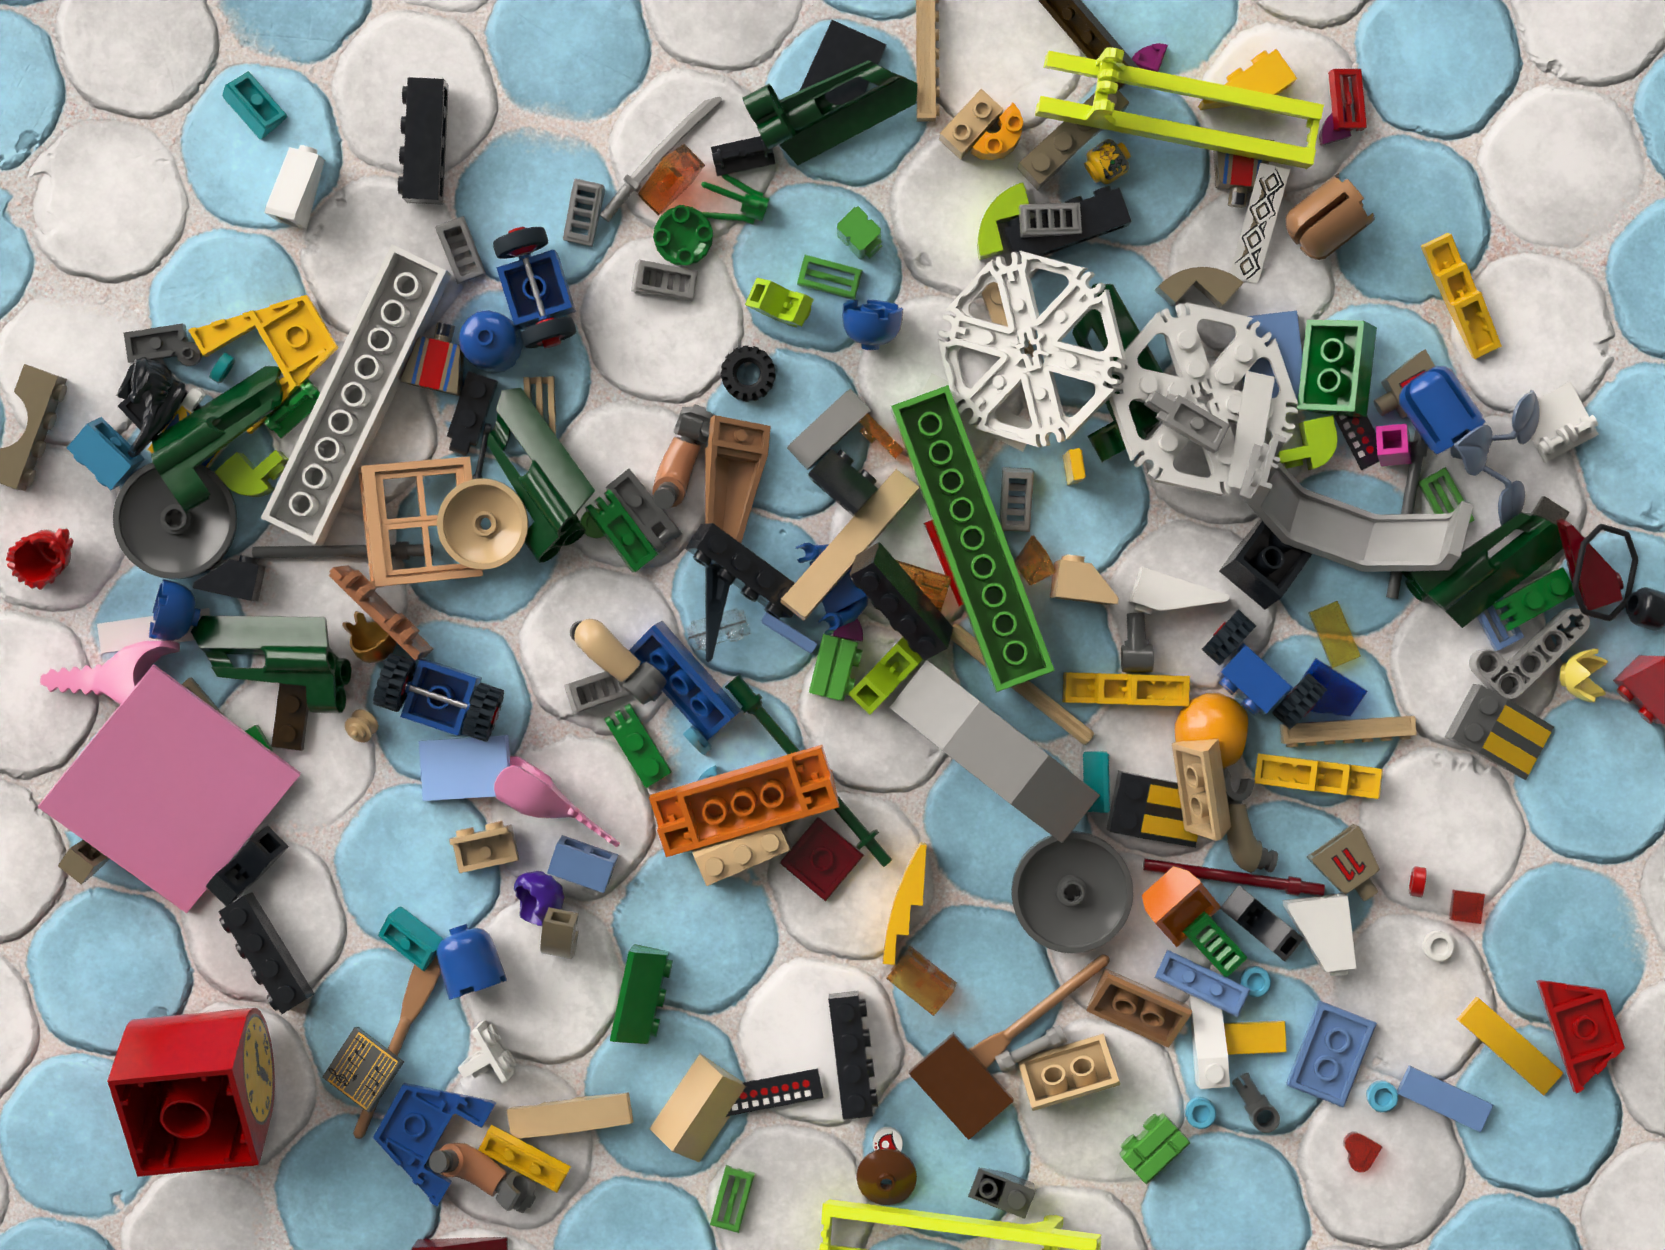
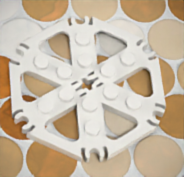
M1019 251L1020 254L1012 252V264L1010 266L1006 265L1005 258L1002 256L997 257L996 260L992 259L945 311H952L956 316L943 315L942 319L950 321L952 328L949 332L939 331V335L950 338V341L946 342L938 339L950 391L956 407H959L958 412L959 414H964L968 409H972L973 417L968 423L970 425L979 423L974 429L1036 447H1042V445L1050 446L1049 435L1052 432L1056 435L1057 442H1064L1065 436L1066 440L1071 439L1118 390L1107 386V383H1121V380L1112 377L1111 371L1114 367L1125 368V364L1114 361L1113 357H1119L1122 360H1126L1109 290L1105 289L1106 285L1104 283L1097 284L1093 289L1089 286L1090 279L1095 275L1093 272H1087L1083 275L1088 268L1024 251ZM1036 269H1043L1066 276L1069 285L1039 316L1030 279L1032 272ZM993 282L998 283L1008 327L975 318L970 312V306L973 301ZM1096 309L1101 313L1108 339V345L1105 350L1098 352L1061 341L1090 310ZM1029 340L1032 345H1037V350L1033 352L1034 357L1024 352V349L1029 345ZM966 347L1001 357L972 389L965 385L958 359V353L962 348ZM1053 372L1091 382L1095 386L1094 396L1073 417H1068L1063 412ZM1021 383L1032 421V426L1029 429L1005 424L996 418L997 408Z
M1188 302L1185 304L1181 303L1175 306L1177 318L1170 315L1168 308L1162 310L1161 313L1160 311L1156 313L1125 349L1126 360L1120 358L1116 360L1124 363L1125 368L1115 367L1111 371V374L1120 377L1121 383L1108 385L1113 389H1118L1116 392H1120V394L1114 393L1109 398L1130 461L1134 460L1140 452L1141 457L1136 459L1134 466L1137 468L1144 461H1147L1151 466L1150 471L1146 474L1147 478L1156 475L1160 470L1157 478L1153 480L1154 482L1216 496L1232 493L1231 488L1227 486L1235 441L1231 427H1229L1217 452L1211 453L1203 448L1211 471L1210 477L1202 478L1184 474L1175 470L1173 460L1189 442V439L1164 424H1161L1148 440L1141 439L1138 436L1129 410L1130 402L1136 400L1145 403L1148 395L1154 393V391L1165 397L1169 393L1175 396L1180 395L1224 422L1237 424L1243 392L1233 388L1259 358H1265L1270 362L1279 387L1277 397L1271 398L1266 428L1271 434V439L1274 434L1286 437V443L1293 435V433L1284 432L1293 430L1296 426L1287 423L1285 416L1286 414L1295 415L1298 413V410L1295 408L1298 402L1276 338L1271 340L1266 347L1265 343L1270 340L1272 334L1268 332L1262 338H1259L1256 335V328L1260 325L1258 321L1247 328L1249 321L1253 319L1252 317ZM1200 320L1229 325L1236 333L1235 338L1211 366H1209L1197 332V324ZM1155 335H1164L1178 377L1143 369L1139 366L1137 361L1138 355ZM1200 391L1203 396L1208 395L1210 398L1206 402V407L1203 403L1198 404L1197 398L1201 396Z

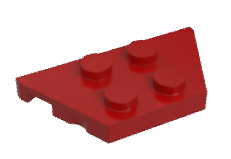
M1538 980L1536 982L1572 1090L1576 1094L1580 1093L1584 1089L1583 1086L1595 1074L1598 1075L1607 1066L1610 1059L1616 1058L1625 1049L1607 992L1601 988Z

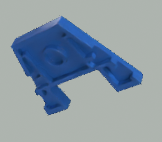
M404 1083L373 1138L394 1162L406 1171L413 1179L412 1182L424 1191L429 1197V1201L437 1207L452 1180L440 1173H435L426 1166L430 1155L454 1114L482 1128L496 1102Z

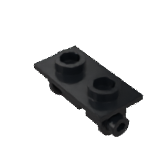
M761 136L711 147L717 177L776 164L773 148L769 150Z

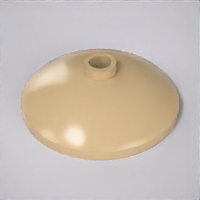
M473 479L461 483L448 493L438 512L437 530L444 549L454 560L473 569H492L506 564L519 553L528 534V515L521 498L509 486L493 479ZM484 518H488L491 521V526L487 530L481 526V521Z

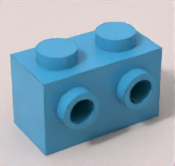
M102 417L87 423L67 447L75 460L81 465L86 466L95 475L96 480L110 490L125 483L145 460L142 455L130 457L127 452L131 445Z

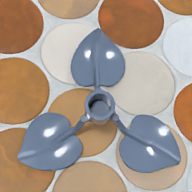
M1533 390L1525 394L1516 404L1512 416L1513 431L1511 433L1493 435L1490 426L1482 425L1456 441L1450 448L1451 456L1463 460L1464 467L1469 475L1476 476L1483 470L1504 483L1506 489L1501 492L1498 501V515L1501 525L1522 511L1525 502V488L1521 481L1516 480L1512 483L1506 477L1485 466L1487 454L1489 453L1492 441L1511 440L1517 437L1519 444H1525L1532 438L1539 422V402Z

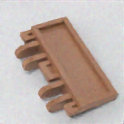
M349 565L333 567L329 571L330 574L328 576L414 660L427 657L433 650L418 634L420 630L402 613H397L375 592L376 587L359 570L354 571Z

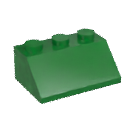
M1307 319L1297 410L1335 416L1367 417L1377 327L1366 321Z
M634 944L629 950L610 1041L648 1044L651 1036L657 1037L660 1019L655 1018L657 1007L663 1008L667 991L661 989L664 977H670L673 960L668 959L669 951Z

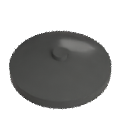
M153 462L132 474L119 491L113 509L114 533L123 553L143 571L165 579H186L198 576L219 563L232 545L237 529V510L234 498L229 488L217 474L202 464L196 467L194 471L210 492V499L187 514L164 483Z
M1072 831L1063 843L1049 835L1036 842L1027 850L1015 869L1011 886V898L1018 921L1027 934L1036 942L1046 948L1062 953H1082L1106 944L1122 929L1128 919L1133 903V883L1126 863L1110 844L1089 833Z

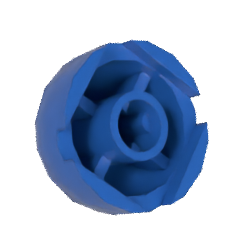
M858 300L848 301L843 304L842 321L845 332L853 341L861 343L862 349L878 350L879 345L891 342L901 329L903 308L898 309V304L880 300H867V304L858 306Z
M162 580L152 613H154L153 620H155V623L150 622L149 638L161 641H174L185 636L191 626L197 627L201 609L195 608V597L186 586L174 581Z

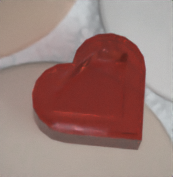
M1356 1131L1348 1133L1343 1140V1146L1349 1153L1347 1157L1349 1166L1357 1172L1369 1170L1382 1149L1379 1143Z

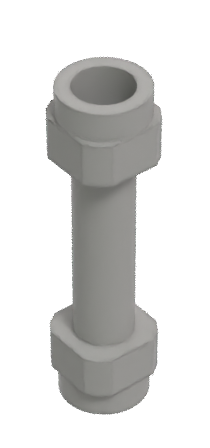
M1060 1025L1046 1030L1047 1035L1012 1052L1006 1050L995 1056L1002 1073L1016 1068V1063L1052 1045L1056 1048L1067 1042Z

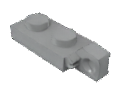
M1154 391V393L1148 395L1144 403L1145 406L1158 413L1156 419L1161 421L1162 424L1211 453L1218 451L1230 427L1228 423L1180 395L1175 396L1169 393L1165 397Z

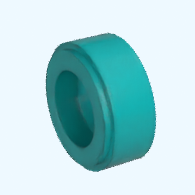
M225 352L213 367L209 378L217 383H222L231 371L235 358Z

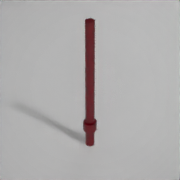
M1144 858L1143 862L1144 871L1167 873L1174 866L1189 871L1196 878L1286 891V894L1299 896L1300 893L1323 896L1325 891V884L1301 881L1299 877L1288 876L1285 879Z

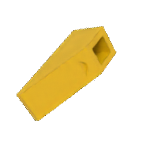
M1276 48L1269 54L1264 50L1251 60L1253 65L1245 71L1240 67L1226 77L1228 82L1225 85L1278 95L1293 85L1297 77ZM1203 99L1198 108L1206 110L1235 105Z

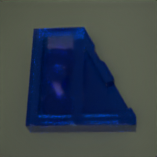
M1316 657L1301 678L1302 680L1310 673L1327 689L1325 694L1310 710L1315 713H1333L1335 715L1351 717L1368 692L1365 688Z

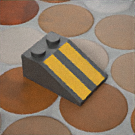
M1473 684L1445 738L1526 780L1554 726L1487 687Z

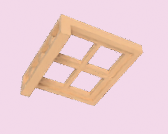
M470 456L364 465L358 468L370 582L376 588L483 576V569L469 568L460 563L432 566L428 527L437 526L438 515L427 516L423 476L455 473L456 486L473 480ZM416 477L420 516L387 519L383 480ZM421 527L426 567L393 570L388 530Z

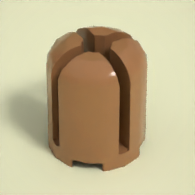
M1337 173L1286 215V228L1294 243L1302 245L1300 250L1306 256L1315 260L1326 259L1375 220L1373 213L1367 216L1362 203L1364 197L1348 179L1341 182L1339 180V173Z

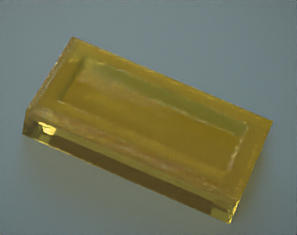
M1338 601L1308 612L1331 668L1361 657Z

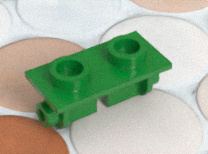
M307 379L272 415H267L268 419L264 421L265 425L271 431L274 430L282 439L312 412L320 395L319 390Z

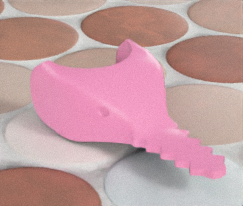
M142 641L124 647L103 666L96 665L94 669L88 665L82 670L78 667H73L70 672L66 668H61L59 672L50 669L47 674L41 676L40 683L46 686L50 692L59 688L62 693L70 689L74 694L82 690L85 695H88L94 691L96 695L105 694L121 705L148 672L152 664L161 656L179 652L180 644L174 641Z
M510 756L511 766L504 768L494 783V791L498 800L521 814L532 817L576 818L615 847L619 846L620 842L586 817L562 794L550 776L521 757Z

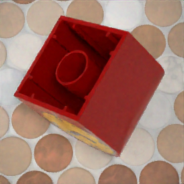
M244 1008L131 1020L124 1030L107 1082L137 1177L259 1165L272 1116L275 1094L272 1043L267 1023L258 1008Z

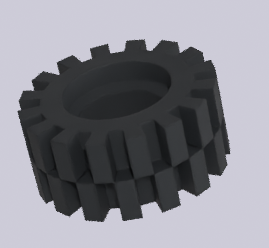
M746 345L739 349L738 347L733 349V352L728 353L725 357L726 359L721 366V378L724 387L734 398L745 402L757 401L759 398L765 397L774 386L773 383L776 378L773 361L764 350ZM743 363H754L760 369V377L756 383L744 385L738 381L737 369Z

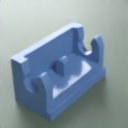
M562 835L556 844L547 874L604 893L610 882L619 855Z

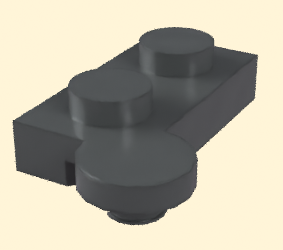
M183 323L123 333L127 360L131 364L135 359L146 357L147 360L177 357L182 364L194 366L202 358V353L195 343L188 342L186 325Z

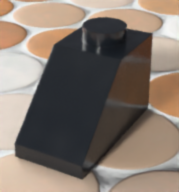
M240 555L239 560L229 559L193 583V588L244 600L258 601L266 566L258 565L257 558Z

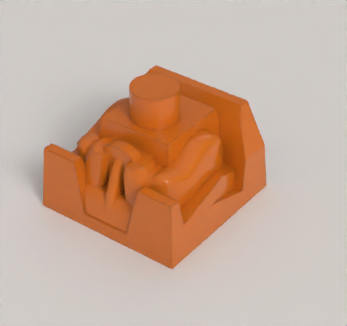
M1174 866L1142 894L1145 911L1176 947L1188 938L1182 931L1202 912L1205 911L1212 917L1221 907L1193 874Z

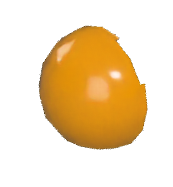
M1204 693L1191 699L1189 706H1184L1180 710L1175 722V741L1219 739L1223 768L1229 767L1238 762L1245 748L1249 721L1247 711L1234 698L1221 693Z

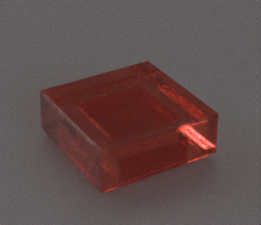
M1453 889L1449 919L1481 924L1485 894Z

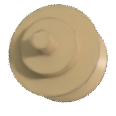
M362 709L355 710L351 718L345 722L347 734L358 742H368L372 734L376 733L379 727L376 718L370 712Z

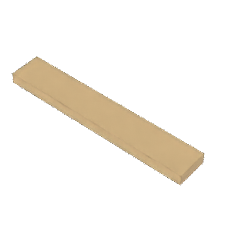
M895 469L781 598V603L805 621L850 570L856 555L872 545L919 491V486Z

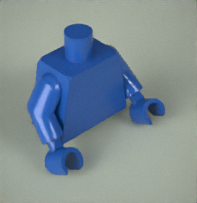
M803 543L796 546L795 549H803L806 554L805 557L799 558L797 561L799 563L810 561L809 564L811 566L829 544L813 545L811 543ZM852 567L822 600L826 615L820 618L818 623L826 621L829 624L830 628L824 632L825 635H829L837 628L854 622L868 606V596L854 585L849 576Z

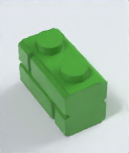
M859 206L854 207L837 224V237L846 246L850 245V250L859 259L865 256L870 259L882 248L881 228L872 219L868 220V215Z
M823 634L809 693L844 701L845 695L849 696L848 694L853 689L855 679L850 678L852 666L859 667L863 651L857 649L858 642Z
M1163 1112L1159 1116L1156 1114L1150 1116L1143 1124L1145 1129L1137 1137L1134 1134L1129 1136L1120 1146L1123 1149L1119 1153L1121 1158L1146 1185L1190 1144L1188 1138Z

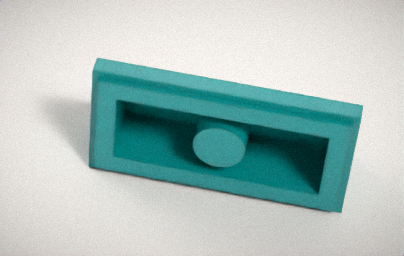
M249 71L225 85L222 97L260 140L287 118V114Z
M1085 751L1083 753V782L1100 795L1087 812L1109 813V754L1106 751Z
M401 906L387 916L378 934L380 938L423 971L429 967L437 956L438 944L443 940L442 937Z

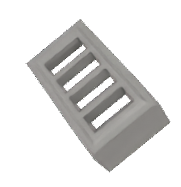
M574 179L563 235L564 241L593 247L606 189L604 185ZM582 190L595 193V198L580 196V192ZM578 203L592 205L593 209L590 211L577 208ZM575 215L591 218L590 223L574 220ZM577 227L589 230L588 236L574 233L572 228Z
M1080 203L1019 205L1021 238L1082 234ZM1072 210L1073 227H1067L1066 211ZM1055 211H1059L1060 228H1055L1054 226ZM1042 212H1047L1048 228H1043ZM1030 213H1035L1036 228H1031Z
M464 216L435 227L457 284L486 274ZM461 227L463 233L450 238L446 237V232ZM466 239V245L451 250L450 244ZM470 250L472 256L455 261L454 256ZM475 262V268L460 273L459 267Z
M639 259L635 264L631 291L693 301L698 271ZM645 270L650 271L648 285L643 284ZM657 272L662 273L660 288L655 287ZM669 274L674 275L672 290L667 289ZM681 276H686L684 292L679 291Z
M1002 468L1000 525L1003 531L1030 532L1034 472L1030 468ZM1009 478L1025 479V484L1009 483ZM1009 491H1025V496H1011L1008 493ZM1008 503L1024 504V509L1008 508ZM1007 515L1024 516V521L1007 520Z
M606 671L565 684L564 687L573 713L632 695L623 687V683L627 678L622 682L618 680L621 692L616 693L611 678L612 675ZM601 679H605L609 696L605 697L600 683ZM589 683H593L598 698L596 700L592 698L588 686ZM580 686L586 701L584 704H581L576 690Z

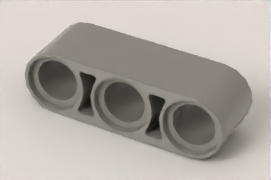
M849 389L788 445L787 449L808 470L860 423L871 410L852 389Z

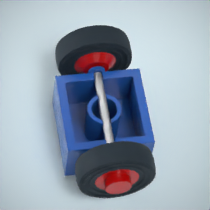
M544 227L515 228L493 242L497 258L519 257L518 261L496 268L514 326L518 329L526 328L521 332L525 348L542 346L544 349L561 344L562 340L576 334V327L572 317H561L576 312L558 253L553 249L531 256V253L548 244V237Z

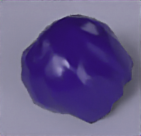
M542 871L526 872L520 875L514 884L516 897L520 900L519 915L523 920L537 926H543V921L549 907L562 909L565 899L563 887L552 875H547Z

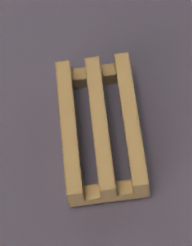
M523 377L524 392L531 402V384H536V409L542 417V384H548L549 427L556 435L555 377Z

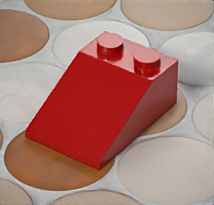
M1639 655L1613 680L1619 686L1616 690L1626 701H1633L1640 708L1638 710L1639 715L1649 724L1654 722L1655 724L1664 725L1665 656Z

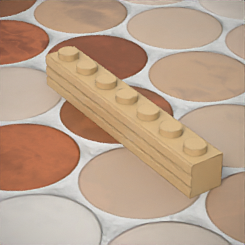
M916 0L917 122H935L936 116H940V105H936V97L940 95L939 86H936V78H939V67H936V60H939V48H936L935 42L939 41V29H935V22H939V10L935 11V3H939V0Z
M1415 716L1297 723L1291 729H1288L1284 724H1280L1281 743L1286 744V747H1297L1298 743H1305V746H1314L1320 741H1324V745L1336 744L1335 740H1343V743H1355L1354 739H1362V742H1373V738H1381V741H1390L1392 737L1399 736L1400 740L1411 739L1412 735H1417Z

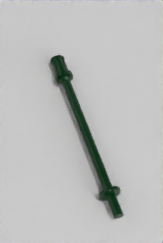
M740 674L725 686L742 705L741 710L744 713L753 714L787 755L800 751L762 707V696L760 694L756 695L741 678ZM838 796L839 808L834 810L860 839L856 848L860 850L865 846L877 861L885 867L892 861V858L875 840L874 837L879 833L876 829L869 833Z

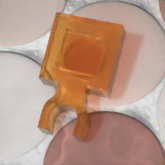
M868 413L859 421V424L863 427L859 432L871 444L876 440L895 459L904 451Z

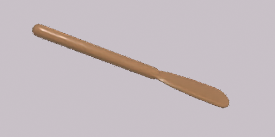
M1105 954L1100 955L1006 1030L989 1036L969 1048V1050L988 1068L996 1060L995 1056L1004 1052L1017 1035L1107 966L1110 961L1109 957Z
M437 956L425 971L414 964L402 1003L400 1021L388 1047V1050L396 1056L400 1052L410 1025L423 1009L441 974ZM377 1105L372 1112L362 1110L353 1132L355 1138L361 1139L365 1136Z

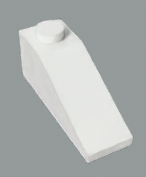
M1141 567L1129 602L1136 604L1134 610L1152 615L1153 610L1165 611L1225 602L1229 600L1230 595Z
M1189 995L1190 1009L1192 1010L1190 1017L1195 1083L1199 1089L1230 1087L1228 1052L1222 1010Z

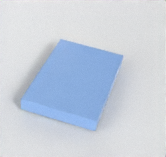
M508 735L490 736L487 742L473 737L419 741L423 801L496 797L494 791L496 778L504 768L511 766Z

